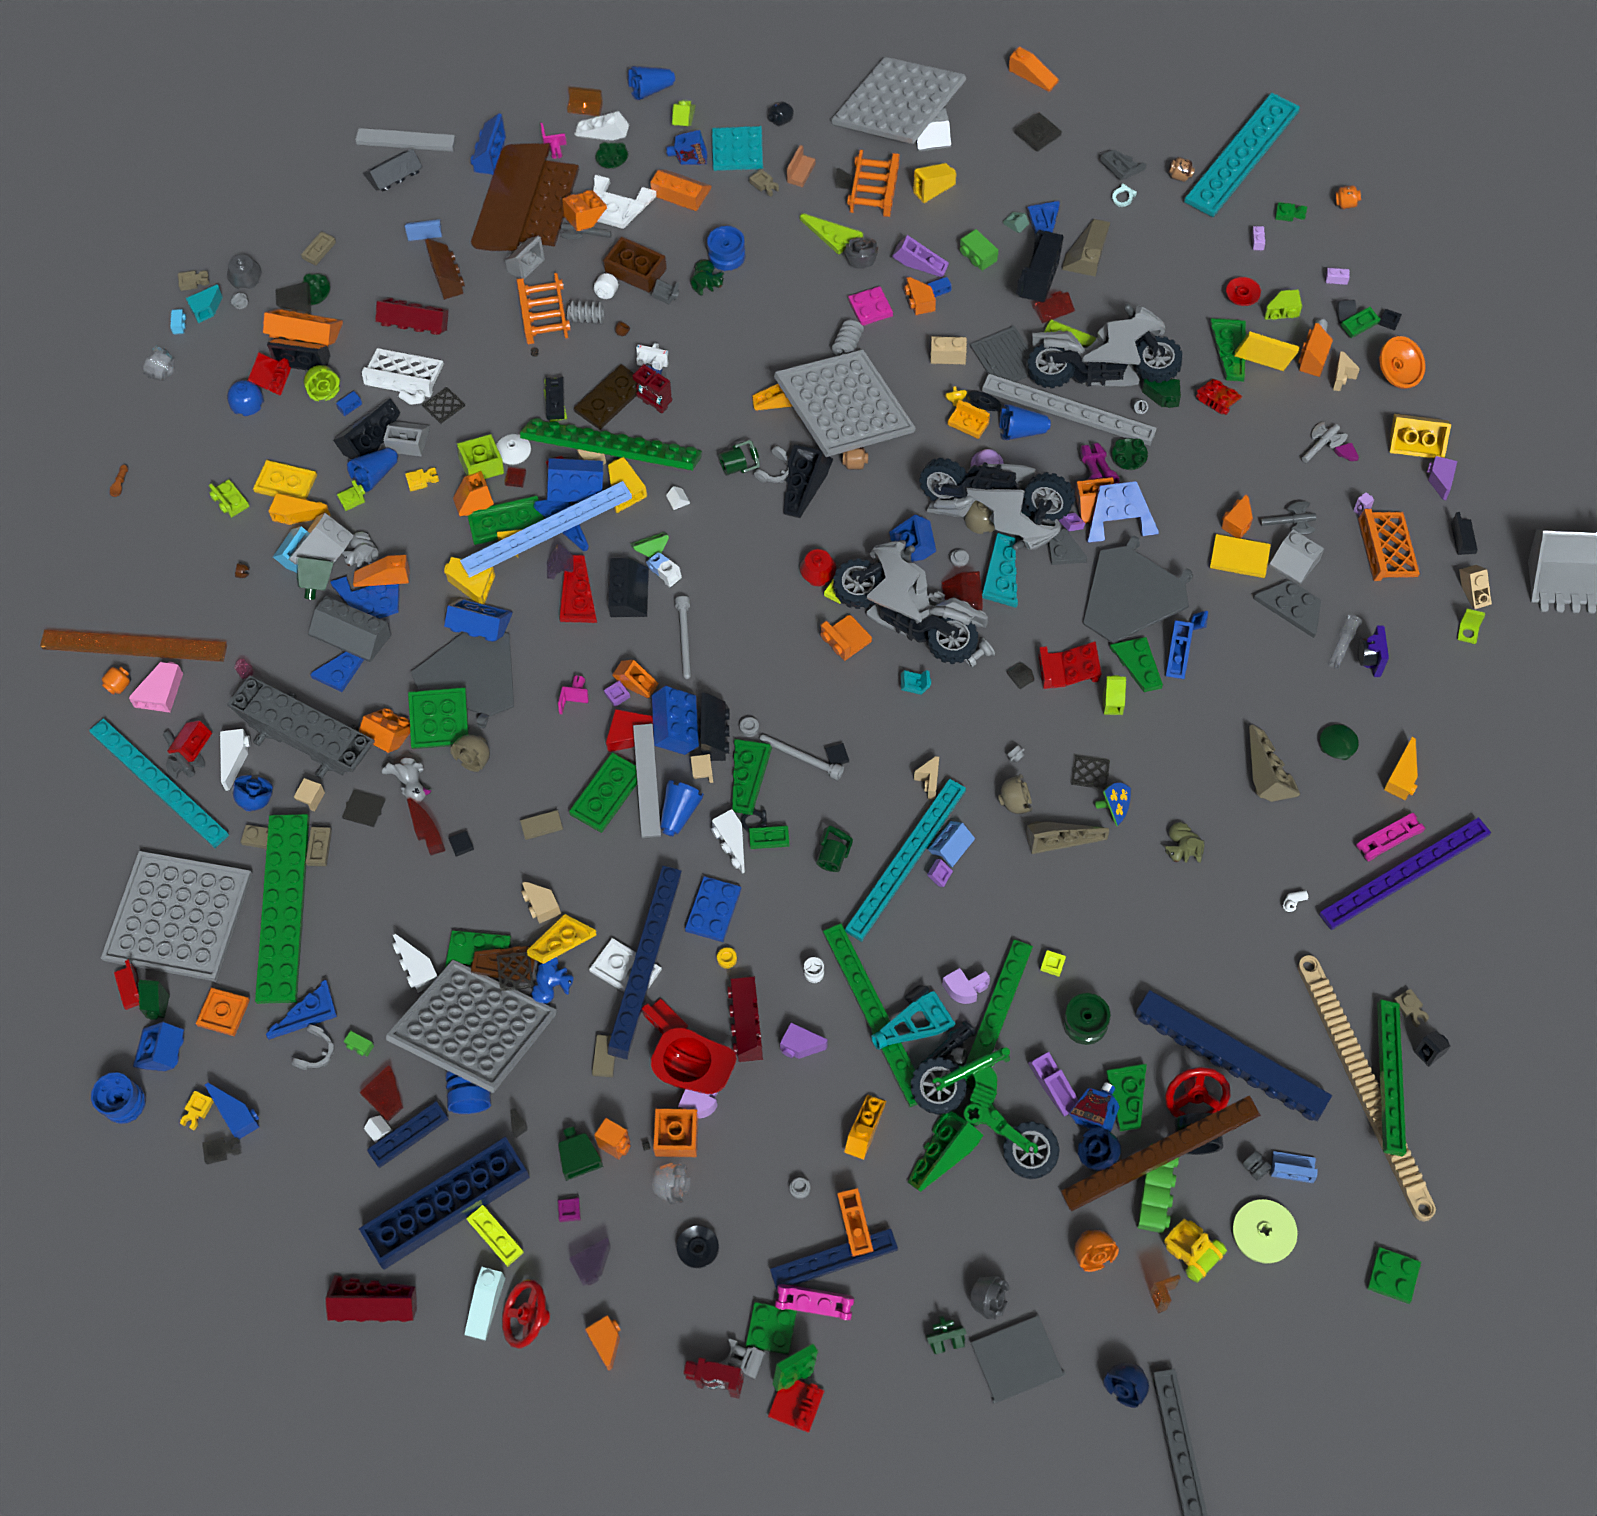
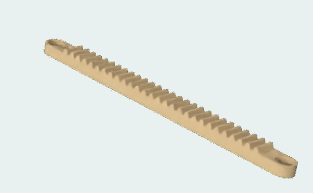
M1304 956L1299 961L1298 972L1383 1150L1381 1089L1378 1087V1082L1375 1081V1075L1372 1074L1371 1067L1368 1066V1061L1364 1058V1052L1361 1051V1046L1357 1043V1038L1354 1037V1031L1350 1028V1023L1347 1022V1017L1343 1014V1008L1340 1007V1002L1336 999L1333 987L1330 986L1329 979L1326 978L1319 961L1313 956ZM1303 963H1312L1314 966V970H1305L1303 967ZM1406 1142L1407 1154L1403 1157L1384 1154L1414 1217L1419 1221H1428L1435 1214V1204L1427 1190L1426 1182L1422 1179V1174L1418 1171V1165L1415 1164V1159L1407 1148ZM1421 1204L1428 1206L1429 1214H1421L1418 1206Z

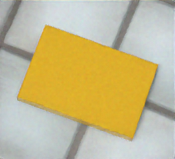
M1249 331L1236 349L1235 356L1284 371L1298 353L1299 347Z
M266 460L253 490L256 493L275 497L277 493L281 495L287 494L294 498L307 499L317 473L316 471Z
M1216 534L1210 568L1265 578L1271 544Z

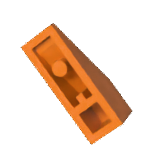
M1018 47L1010 56V72L1048 92L1058 83L1059 79L1033 53Z
M386 556L354 571L353 586L409 583L410 569L407 556Z
M858 1188L837 1193L852 1256L873 1252Z

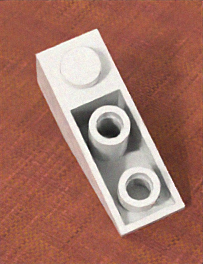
M618 111L578 122L575 135L613 141L626 137L629 124Z
M731 809L712 820L713 828H711V831L716 839L719 838L721 840V847L726 854L729 853L732 857L731 862L735 869L739 868L743 874L745 866L742 823Z
M394 934L393 937L396 942L392 944L396 953H401L403 959L399 961L403 970H408L410 976H407L411 988L415 987L418 993L427 989L438 977L430 959L401 937Z

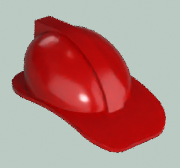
M673 1028L666 1031L660 1038L651 1058V1068L661 1081L674 1087L704 1094H714L721 1091L727 1084L737 1058L735 1052L727 1046L709 1040L689 1029Z

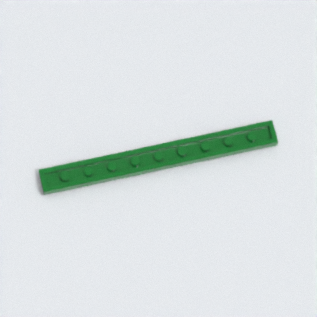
M840 923L824 930L825 939L872 1033L879 1032L890 1022V1019L842 924ZM902 1043L891 1044L882 1048L881 1051L909 1108L917 1105L911 1091V1079L915 1069Z

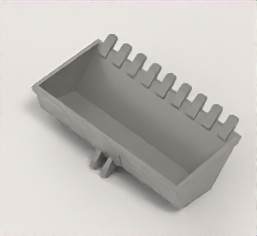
M1536 529L1528 559L1531 602L1539 603L1541 612H1547L1549 603H1555L1556 612H1564L1565 604H1571L1572 613H1579L1580 604L1587 605V612L1589 614H1595L1597 605V531Z

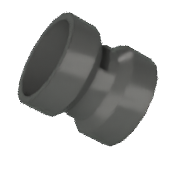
M1258 1151L1253 1153L1242 1164L1246 1170L1252 1172V1176L1256 1181L1261 1179L1272 1168L1268 1162L1262 1160V1155Z

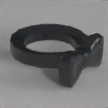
M756 810L753 811L752 815L762 818V823L756 827L746 825V818L750 815L744 814L742 816V827L747 832H749V828L767 827L766 810H762V813Z

